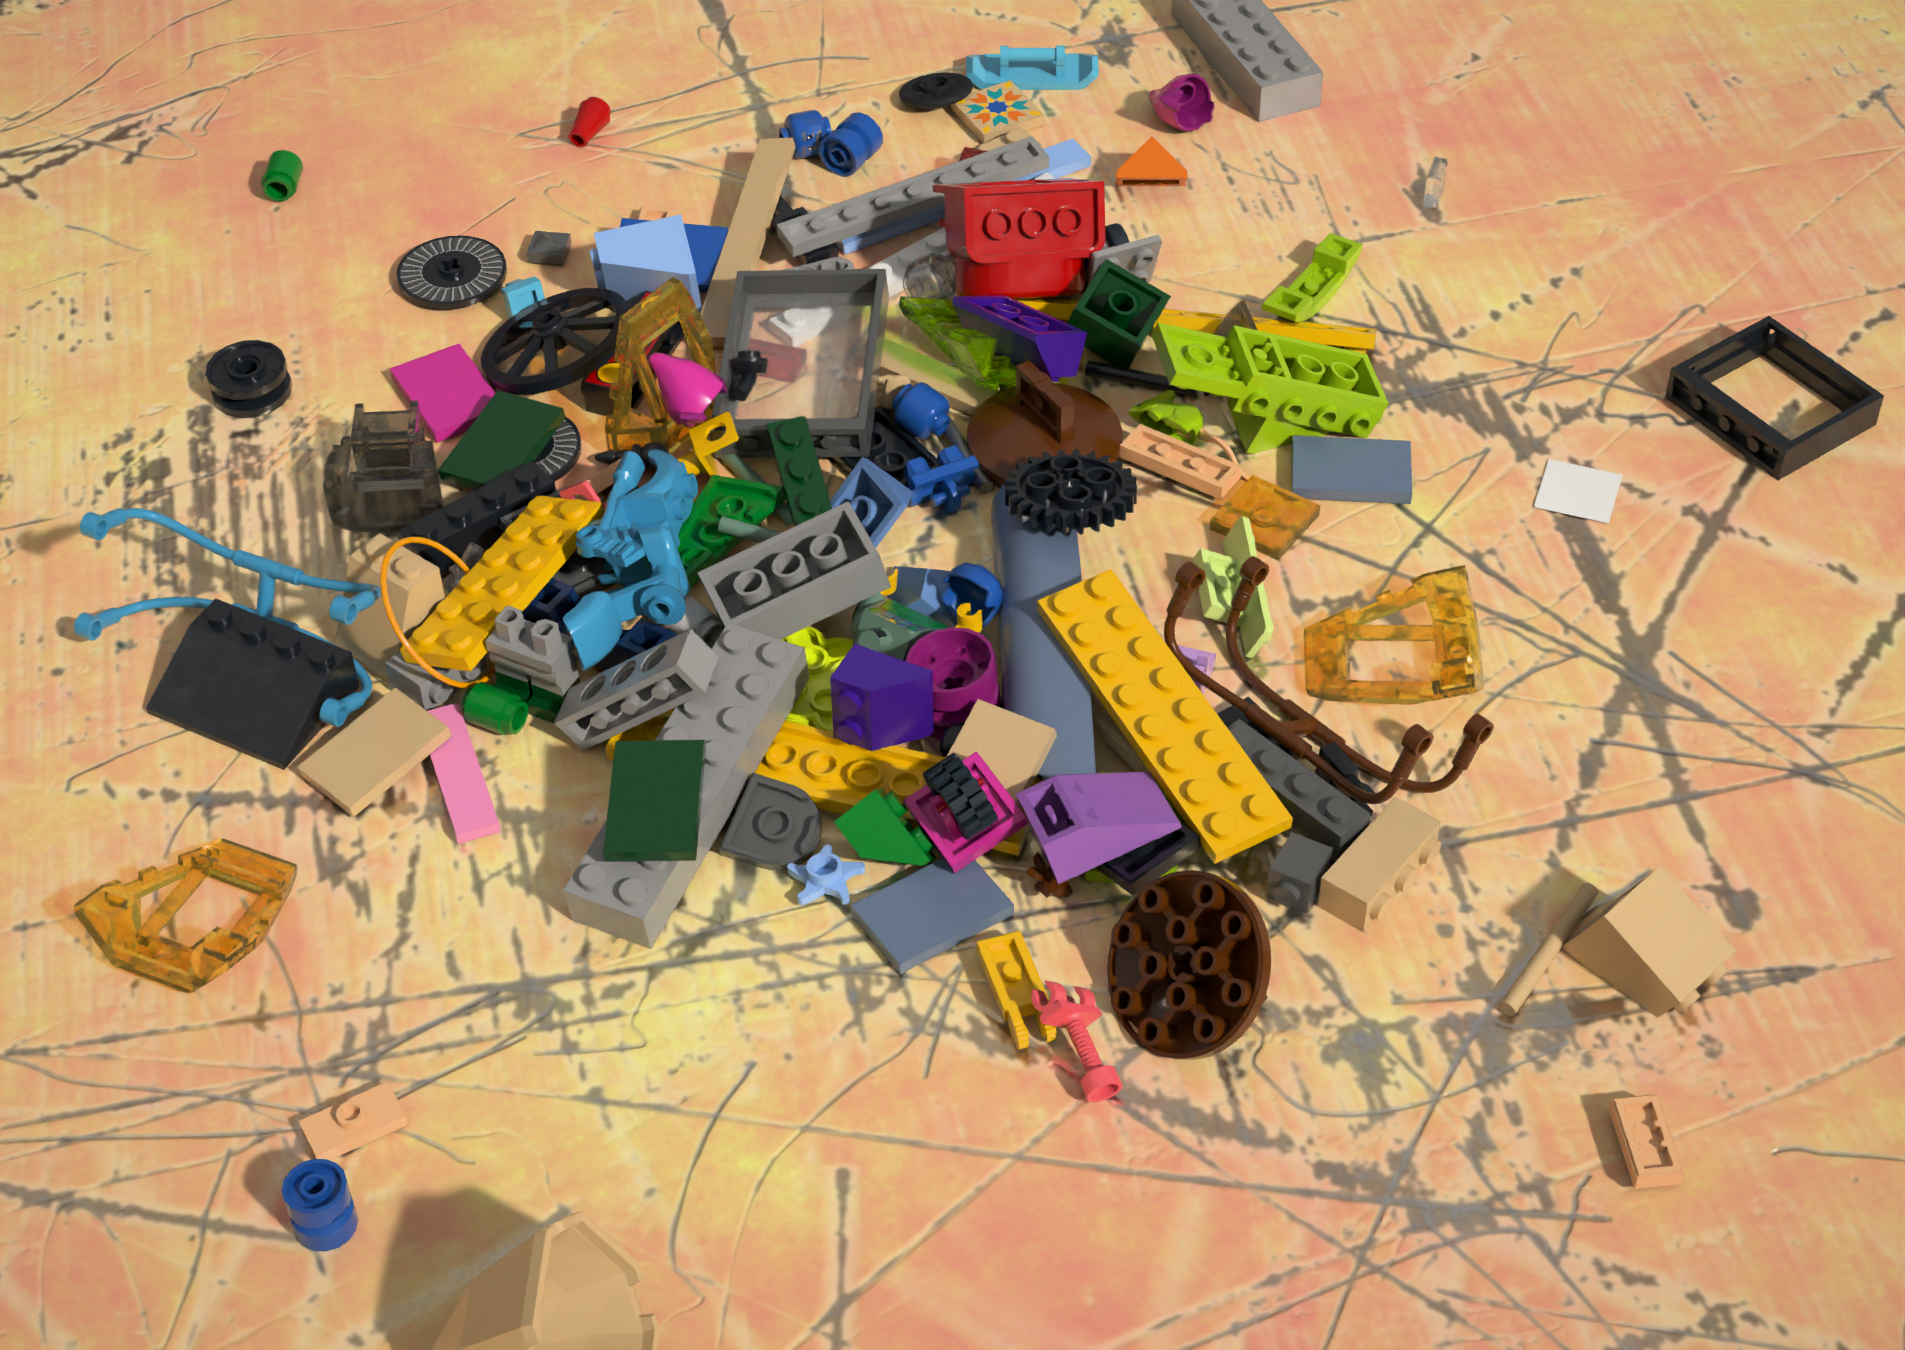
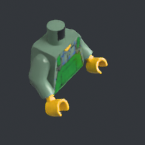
M895 569L891 576H887L890 588L859 602L854 609L851 619L852 632L855 634L853 645L857 644L906 661L908 651L918 639L932 631L949 628V626L906 607L897 601L884 598V596L891 595L896 591L898 569ZM961 604L957 608V625L955 628H968L980 633L983 624L982 610H978L974 615H971V604Z

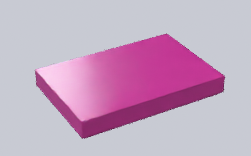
M460 344L390 368L392 380L436 443L467 432L495 395L492 387Z

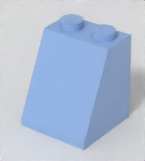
M681 214L593 233L597 248L589 250L598 288L608 289L620 294L627 302L629 309L633 304H637L645 291L685 299L687 301L688 317L699 318L702 305L696 272Z

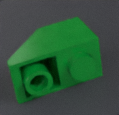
M883 788L875 789L834 821L861 858L919 866L930 864L936 859L931 852V849L935 846L920 826L914 829L905 818L904 814L908 812V809L893 790L886 793Z

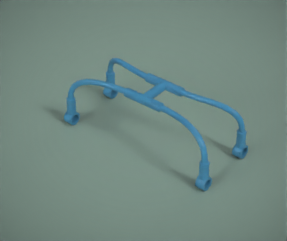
M117 508L102 515L88 512L80 522L81 534L95 540H102L107 535L109 529L124 524L127 519H144L160 524L207 550L232 560L236 566L259 573L257 608L252 609L238 603H233L232 605L330 644L332 643L324 638L299 628L297 623L273 615L276 579L296 586L303 584L326 590L359 593L350 598L338 595L331 603L329 610L330 618L346 625L353 623L360 611L371 607L375 600L381 596V589L377 585L314 577L304 574L300 569L246 551H234L165 515L147 509L129 508L123 510L122 508ZM164 597L139 601L117 609L109 608L96 615L84 612L77 617L74 624V632L77 636L93 641L101 635L103 629L118 623L122 617L141 611L166 607L206 609L214 600L196 597ZM354 658L357 677L362 685L361 691L353 692L340 700L328 698L324 701L320 710L321 721L336 727L344 724L348 714L361 708L372 692L370 676Z

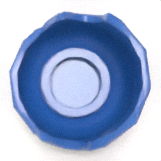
M965 562L951 569L944 578L943 582L947 583V587L941 596V600L954 618L957 619V608L961 604L970 603L971 615H974L978 610H982L983 628L999 612L1003 600L1002 588L994 574L984 566Z

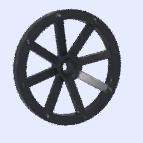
M583 288L550 296L515 314L496 330L483 349L481 367L489 383L495 389L515 395H529L556 390L591 374L616 355L631 334L633 327L632 313L625 299L620 294L608 289ZM576 308V309H574V310H571V311L565 313L566 310H568V309ZM604 308L616 313L614 317L584 318ZM611 329L598 346L573 332ZM519 334H525L520 338L516 339L515 341L511 342ZM570 345L586 354L580 359L558 369V351ZM524 349L507 373L498 369L499 363ZM539 350L543 351L545 373L520 376Z

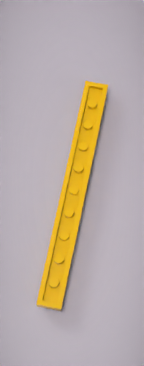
M1051 297L1014 299L1065 323L1068 322L1079 301ZM1164 308L1155 324L1156 326L1159 322L1215 335H1228L1233 325L1327 346H1343L1346 350L1366 354V349H1374L1376 338L1375 328L1294 322L1291 320Z

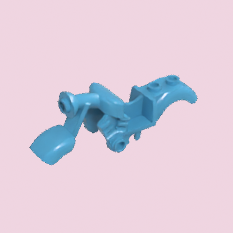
M653 449L648 452L649 460L657 466V471L649 482L629 493L630 490L637 487L645 467L639 455L631 451L625 452L613 474L614 485L608 496L602 518L590 522L589 526L583 527L576 534L577 554L585 558H605L608 561L604 564L605 571L614 570L612 573L599 575L600 583H620L624 586L621 589L616 588L607 592L595 591L583 596L581 601L563 617V622L574 643L583 671L596 665L611 652L622 634V622L640 615H646L656 623L671 625L681 621L686 613L684 598L691 593V586L677 549L680 545L678 534L682 524L687 520L692 511L693 499L698 494V484L695 475L687 473L684 462H679L673 455L662 450Z

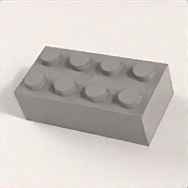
M849 501L697 572L723 628H725L727 623H731L779 640L891 587L880 555Z

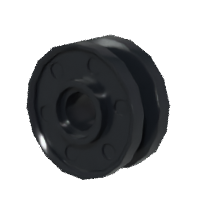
M244 340L233 343L216 352L207 363L205 374L211 388L213 400L216 407L228 416L256 418L269 414L282 406L291 395L292 381L287 371L286 359L282 350L273 343L261 340Z

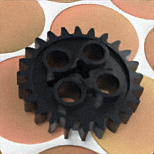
M1062 449L1058 450L1057 456H1051L1047 452H1042V459L1030 456L1028 457V464L1018 462L1016 470L1008 471V478L1005 479V506H1009L1010 515L1018 514L1019 522L1030 520V528L1045 525V532L1047 533L1051 532L1054 528H1060L1062 535H1066L1069 529H1075L1081 535L1084 533V528L1088 527L1099 532L1100 524L1114 527L1115 519L1124 521L1126 520V513H1133L1134 504H1137L1136 477L1131 476L1132 470L1130 468L1122 469V461L1110 463L1109 455L1099 459L1095 458V451H1091L1086 456L1081 455L1079 449H1075L1072 455H1066Z

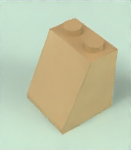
M379 533L349 556L345 581L373 584L380 587L382 561L388 549L395 542ZM401 546L393 553L389 560L386 583L393 614L408 641L413 632L425 622L437 605L445 599L439 567ZM343 592V596L348 598L359 594ZM381 595L371 607L360 611L354 622L350 625L338 622L335 645L352 652L353 658L362 667L389 683L385 662L397 654L403 645L390 624Z
M1662 865L1617 897L1561 947L1570 957L1657 1018L1672 1008L1681 1013L1700 997V994L1695 989L1701 983L1709 987L1728 971V968L1723 963L1737 951Z

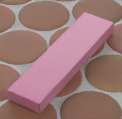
M459 703L428 710L429 713L447 725L452 734V737L429 756L457 843L461 844L501 833L499 821Z

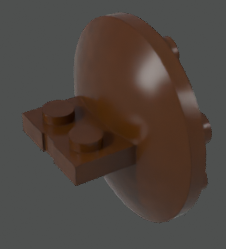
M1030 361L1016 366V386L1000 391L985 400L974 411L967 427V446L971 456L974 455L976 457L979 467L991 481L996 483L998 488L1005 484V479L1008 478V471L1016 470L1018 462L1028 464V457L1030 456L1042 459V452H1047L1051 456H1057L1058 450L1061 449L1066 455H1072L1075 449H1079L1080 454L1084 456L1091 451H1095V458L1098 459L1109 455L1110 463H1113L1119 459L1120 444L1122 443L1121 423L1114 410L1106 402L1078 387L1052 383L1050 377L1045 372H1041Z
M1184 870L1164 875L1145 886L1131 900L1112 929V940L1107 965L1112 1008L1130 1036L1141 1046L1155 1054L1180 1060H1196L1213 1056L1231 1046L1248 1030L1259 1013L1262 1004L1268 998L1266 993L1271 974V947L1266 925L1251 898L1239 886L1222 876L1195 870ZM1129 1021L1138 1029V1033L1135 1032Z

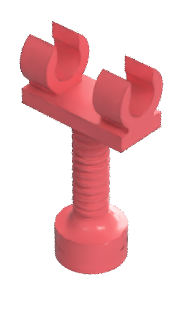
M1044 980L1051 992L1049 1002H1047L1044 991L1033 989L1031 994L1033 1006L1042 1012L1039 1016L1041 1023L1067 1029L1086 1072L1080 1083L1089 1102H1101L1113 1097L1122 1089L1123 1084L1115 1067L1103 1065L1086 1027L1102 1016L1100 1009L1095 1007L1094 994L1087 988L1073 986L1080 998V1004H1077L1073 997L1067 996L1063 985Z

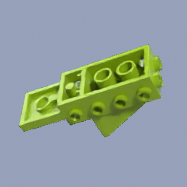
M1158 322L1151 334L1169 385H1174L1179 389L1208 392L1218 397L1227 396V404L1246 453L1255 454L1290 445L1293 441V435L1321 437L1339 432L1368 438L1375 425L1381 421L1383 412L1389 404L1369 357L1364 353L1233 325L1227 337Z

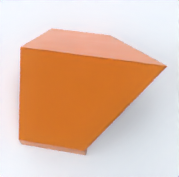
M1152 136L1116 171L1115 186H1186L1187 170Z

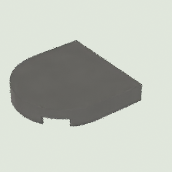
M752 773L720 845L721 856L767 870H786L789 863L799 865L810 857L819 844L822 834V820L818 808L810 796L799 787Z

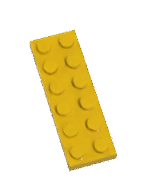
M536 496L529 502L527 508L506 528L505 532L493 546L485 551L483 557L461 578L459 584L437 605L425 622L413 632L412 636L408 639L412 648L430 666L471 672L488 652L485 641L495 630V618L506 606H512L522 610V612L575 552L577 549V532L583 527L589 526L590 522L602 518L604 509L601 502ZM404 646L399 649L406 663L418 664Z

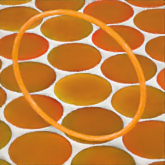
M407 537L396 541L383 558L380 571V589L386 614L398 639L411 657L424 670L443 683L469 689L479 682H488L495 673L494 663H492L491 668L484 677L474 682H460L450 679L428 665L412 648L402 633L393 614L387 592L386 579L389 560L393 553L405 544L421 543L431 546L451 558L466 574L470 571V568L452 551L433 540L423 537Z

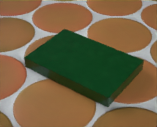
M498 390L439 467L438 473L441 480L477 490L531 461L534 462L565 420L564 409Z
M704 740L615 741L603 849L605 862L696 860L706 755Z

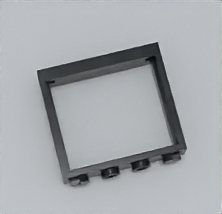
M1767 316L1672 367L1665 398L1779 481L1875 426L1884 395L1775 319ZM1770 329L1774 330L1775 332L1770 334ZM1763 355L1842 412L1797 438L1789 440L1714 386L1712 382Z

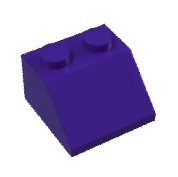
M854 644L830 677L833 737L849 745H856L870 751L929 737L934 731L933 671Z

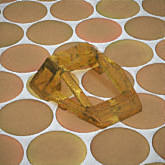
M674 277L620 316L614 361L620 363L618 381L611 384L609 397L614 399L615 403L613 415L606 416L605 424L608 450L632 451L634 444H640L643 447L649 442H659L667 448L669 454H672L691 439L688 430L712 418L715 399L704 411L706 420L695 423L693 427H686L683 424L677 425L665 410L643 349L679 321L693 358L692 361L702 365L712 373H716L713 340L690 293L682 282ZM633 368L636 371L653 419L631 408Z
M1462 565L1424 573L1411 579L1412 586L1395 594H1392L1389 589L1376 595L1377 602L1355 612L1347 608L1304 628L1305 689L1308 696L1327 701L1414 705L1484 690L1479 626L1466 566ZM1426 601L1434 624L1363 625ZM1349 641H1435L1437 663L1430 664L1431 681L1351 680Z
M222 838L178 855V863L157 871V868L152 865L139 870L138 879L123 885L118 879L101 885L74 905V914L112 965L134 973L137 976L169 986L174 990L190 994L227 972L265 940L292 890L297 876V864ZM206 877L259 895L230 931L217 926L191 947L158 935ZM182 879L141 927V897Z

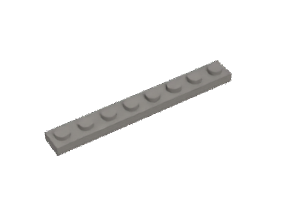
M1031 136L777 224V236L792 257H796L944 205V193L933 192L932 185L1012 181L1049 168V156Z

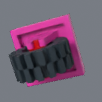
M977 751L963 761L955 753L950 754L923 772L927 785L903 800L910 814L923 829L954 874L1028 824L1024 813Z

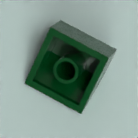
M1105 259L1075 306L1067 324L1087 332L1084 348L1116 366L1130 368L1171 296Z

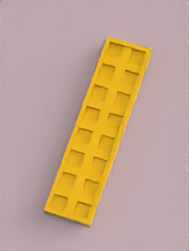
M1112 569L1037 601V612L1080 670L1093 692L1189 829L1199 835L1201 846L1214 864L1291 828L1293 818Z

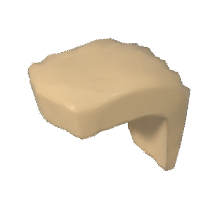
M904 374L879 377L876 404L886 411H895L892 408V404L902 388L910 383L909 376Z

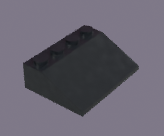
M215 599L189 625L146 710L150 715L285 770L327 724L320 719V710L324 701L328 698L340 700L356 692L360 686L352 652Z

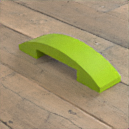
M1329 233L1314 249L1312 263L1288 288L1279 286L1263 302L1262 310L1294 322H1302L1311 318L1330 301L1341 287L1356 263L1363 244Z

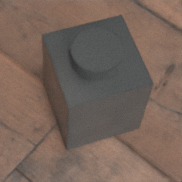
M1291 832L1269 867L1266 897L1277 901L1283 906L1308 913L1319 895L1321 877L1331 867L1333 848Z

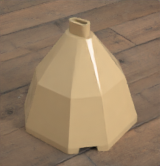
M579 1211L537 1231L474 1277L430 1350H658L660 1328L655 1314L642 1313L635 1292L634 1284L644 1279L638 1261L583 1211Z

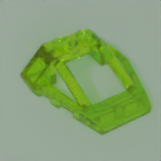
M900 296L899 307L903 315L918 325L963 373L976 378V385L993 390L998 389L999 384L1008 388L1016 386V366L1009 363L1010 358L997 356L999 359H993L997 339L973 328L948 327L940 323L936 324V322L961 323L952 305L953 299Z

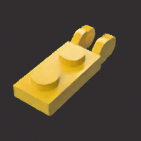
M1021 931L976 941V953L1004 1022L1008 1021L1010 1034L1016 1048L1029 1047V1033L1022 1017L1036 1014L1039 1031L1044 1041L1056 1040V1027L1041 1023L1039 1016L1042 1012L1035 1009L1031 1001L1033 989L1044 991L1047 1002H1049V998Z

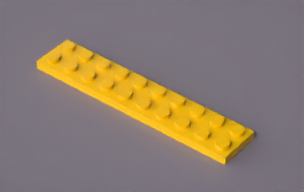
M675 708L611 737L606 746L607 759H614L615 741L656 740ZM785 721L755 773L799 787L810 796L818 809L844 814L872 791L883 788L886 793L893 790L903 801L927 785L923 772L946 757L894 745L870 751L834 738L833 731ZM1035 778L1032 786L1042 782V779ZM909 811L904 814L914 829L919 826ZM1028 824L993 847L992 850L1019 856L1030 829Z

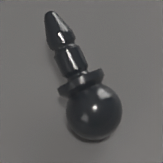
M649 442L643 447L640 444H634L632 451L608 450L597 454L595 460L610 465L622 458L625 452L631 451L641 457L647 472L656 473L657 466L650 462L648 452L653 449H659L668 454L669 452L663 444Z

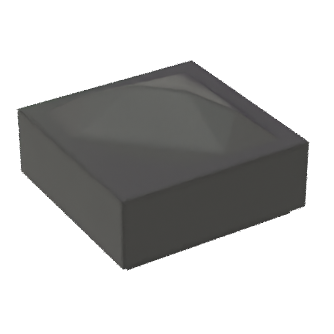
M535 231L527 250L528 263L563 266L572 244L570 233Z

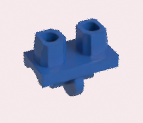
M956 445L945 448L938 453L936 461L939 467L930 470L925 459L921 457L909 460L906 463L904 475L908 489L913 492L909 501L910 507L931 501L934 507L944 504L950 513L961 509V498L970 495L969 487L974 486V470L979 468L976 457L973 455L965 458Z

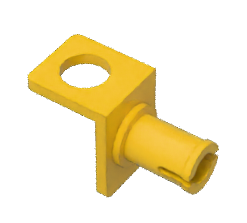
M729 412L718 415L688 430L693 443V451L677 458L679 462H684L688 474L692 473L696 476L704 472L706 475L709 474L710 477L712 475L720 476L711 453L739 439L734 421ZM717 427H726L725 434L715 441L707 440L711 430Z

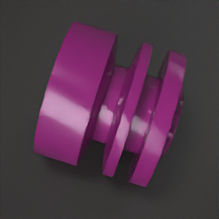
M944 628L932 631L918 639L908 651L906 662L933 671L934 731L930 735L931 737L941 740L943 733L950 725L959 722L965 723L977 699L1002 708L992 644L982 634L968 628Z

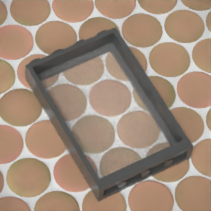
M886 269L737 271L719 376L724 380L727 393H718L716 396L712 418L729 412L734 421L739 439L714 452L715 458H723V456L729 454L738 455L741 458H774L766 431L767 423L800 416L806 417L817 457H869L889 303ZM739 351H760L761 358L768 359L767 374L757 375V381L745 401H738L733 397V391L742 376H734L732 374L730 360L738 358ZM717 427L711 430V441L721 438L725 434L726 427Z

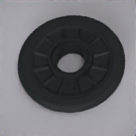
M942 72L927 74L914 78L904 84L899 91V98L904 104L911 107H943L966 98L971 93L973 84L968 77L958 73Z

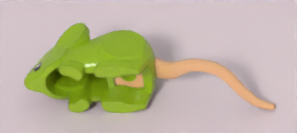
M1172 390L1164 391L1154 398L1143 401L1128 411L1129 415L1139 424L1194 446L1199 440L1205 443L1213 442L1225 451L1231 462L1238 464L1230 446L1221 438L1208 434L1205 431L1203 415L1196 406L1188 403H1173L1176 394ZM1241 469V477L1246 481H1250V478Z

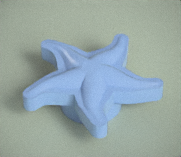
M827 844L823 846L818 854L813 855L806 865L789 863L787 870L790 876L806 884L805 889L797 895L798 904L805 905L827 894L839 898L841 904L846 905L850 902L846 881L855 875H863L865 873V865L863 862H842L837 855L833 854L832 846Z

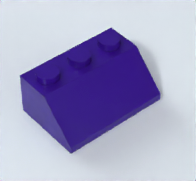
M1005 295L956 296L953 298L952 305L969 340L982 345L984 352L995 356H1006L1010 358L1009 363L1013 366L1030 361L1041 372H1045L1052 382H1058L1060 377H1073L1077 375L1087 332Z

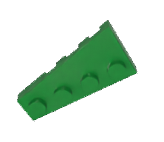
M712 475L693 503L692 511L687 520L682 524L678 534L680 545L677 549L691 588L700 580L697 572L720 562L743 540V538L718 532L721 517L724 516L758 526L786 500L782 486Z

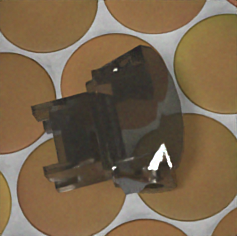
M410 401L409 410L365 412L363 403L355 404L351 436H343L340 441L341 445H333L323 469V489L330 520L334 526L359 532H395L444 507L433 442L426 441L424 428L419 427L420 408L418 401ZM352 447L357 471L350 472L348 476Z

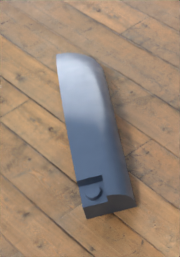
M1004 484L995 494L991 506L995 577L999 581L1003 592L1002 605L997 613L1002 708L1056 729L1057 737L1038 773L1039 776H1042V781L1055 775L1096 774L1090 685L1037 612L1038 600L1082 581L1077 531L1069 529L1066 535H1062L1060 528H1054L1051 532L1047 533L1045 532V525L1030 528V520L1019 522L1018 514L1010 515L1009 506H1005Z

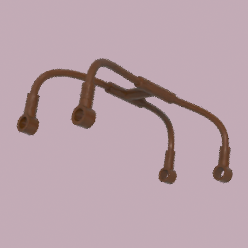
M1252 556L1243 563L1240 569L1242 579L1231 601L1232 608L1226 625V644L1229 655L1240 674L1261 695L1278 707L1279 712L1290 720L1279 722L1256 704H1249L1204 674L1179 649L1175 639L1177 618L1182 616L1192 593L1202 585L1205 579V571L1193 562H1186L1179 568L1175 577V581L1178 584L1166 609L1168 614L1164 625L1165 643L1188 675L1245 713V718L1255 724V726H1258L1263 732L1300 759L1308 760L1336 785L1357 800L1367 804H1380L1389 800L1399 788L1418 793L1441 791L1453 784L1463 770L1468 769L1479 746L1491 735L1494 728L1493 723L1478 713L1473 715L1464 726V738L1452 760L1453 767L1437 781L1417 782L1408 778L1419 757L1431 746L1434 737L1432 733L1421 725L1415 724L1405 733L1402 739V746L1404 748L1395 767L1389 772L1346 745L1345 739L1293 701L1282 698L1260 680L1248 667L1239 652L1236 642V627L1240 613L1246 610L1256 586L1265 580L1269 572L1267 564ZM1310 735L1323 745L1335 741L1353 763L1387 782L1388 785L1378 793H1370L1360 789L1312 750V746L1305 742L1301 736Z

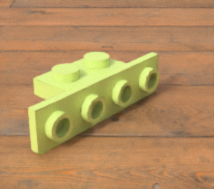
M1240 516L1222 541L1225 555L1200 548L1193 558V563L1205 571L1204 582L1198 588L1203 616L1217 622L1227 623L1232 608V598L1242 579L1240 569L1248 558L1252 556L1257 557L1255 537L1252 534L1250 520L1243 516ZM1263 582L1256 586L1246 610L1241 611L1237 626L1240 627L1245 656L1252 659L1263 644L1269 642L1274 629Z

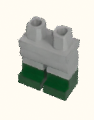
M506 606L495 618V630L485 641L486 649L489 651V658L495 665L497 682L494 686L518 695L521 701L528 705L529 715L554 724L569 688L580 683L576 657L571 652L575 647L570 636L560 633L558 623L548 619L532 623L524 620L522 610Z

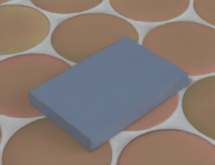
M1293 435L1291 498L1411 504V441Z
M942 858L852 904L851 915L898 973L902 974L1014 915V904L976 860L954 874Z

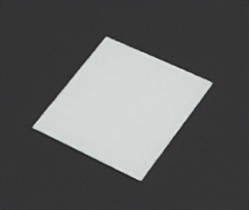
M1549 459L1534 507L1609 524L1623 475Z

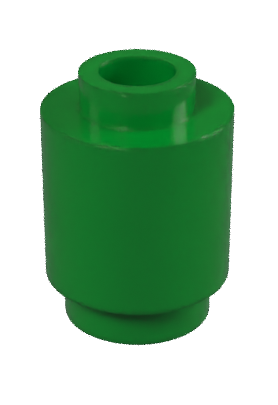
M278 150L269 156L261 179V185L265 195L271 200L282 202L295 194L303 171V163L296 154L286 150Z
M479 682L474 687L469 688L462 699L461 707L467 722L501 735L508 733L517 734L523 728L528 716V705L521 701L518 695L484 682Z

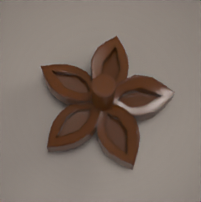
M1037 852L1033 856L1035 867L1032 866L1025 872L1035 880H1038L1034 885L1035 890L1041 892L1046 898L1053 894L1058 897L1068 898L1073 893L1069 883L1064 881L1058 884L1050 867L1047 866L1042 856Z

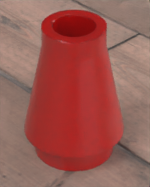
M589 97L580 103L572 129L568 134L572 144L581 148L585 147L595 135L609 124L611 109L604 100L598 97Z

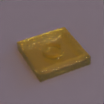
M1252 475L1210 519V530L1227 536L1240 516L1249 518L1252 534L1255 537L1256 551L1278 561L1319 517L1321 505Z

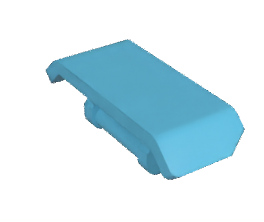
M1056 45V48H1009V46H1000V54H972L966 56V76L980 89L1011 80L1020 90H1081L1091 84L1099 75L1098 55L1091 53L1065 54V45Z

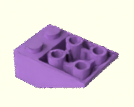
M1150 772L1055 775L1016 793L1021 809L1027 818L1031 833L1058 884L1182 828Z

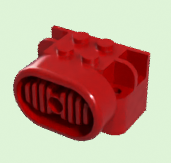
M1061 178L932 185L933 192L944 193L945 218L939 219V227H945L947 250L954 257L955 292L957 296L1005 295L1012 299L1069 296L1084 291L1085 258L1091 257V254L1095 251L1102 250L1105 244L1104 181Z

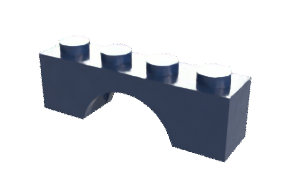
M551 578L524 609L522 614L524 620L532 623L543 619L558 623L560 633L570 636L563 622V617L581 600L574 587ZM640 618L631 629H622L620 639L611 652L594 666L604 671L675 637L676 633L644 618ZM574 647L571 652H573L575 657L579 659L576 648Z

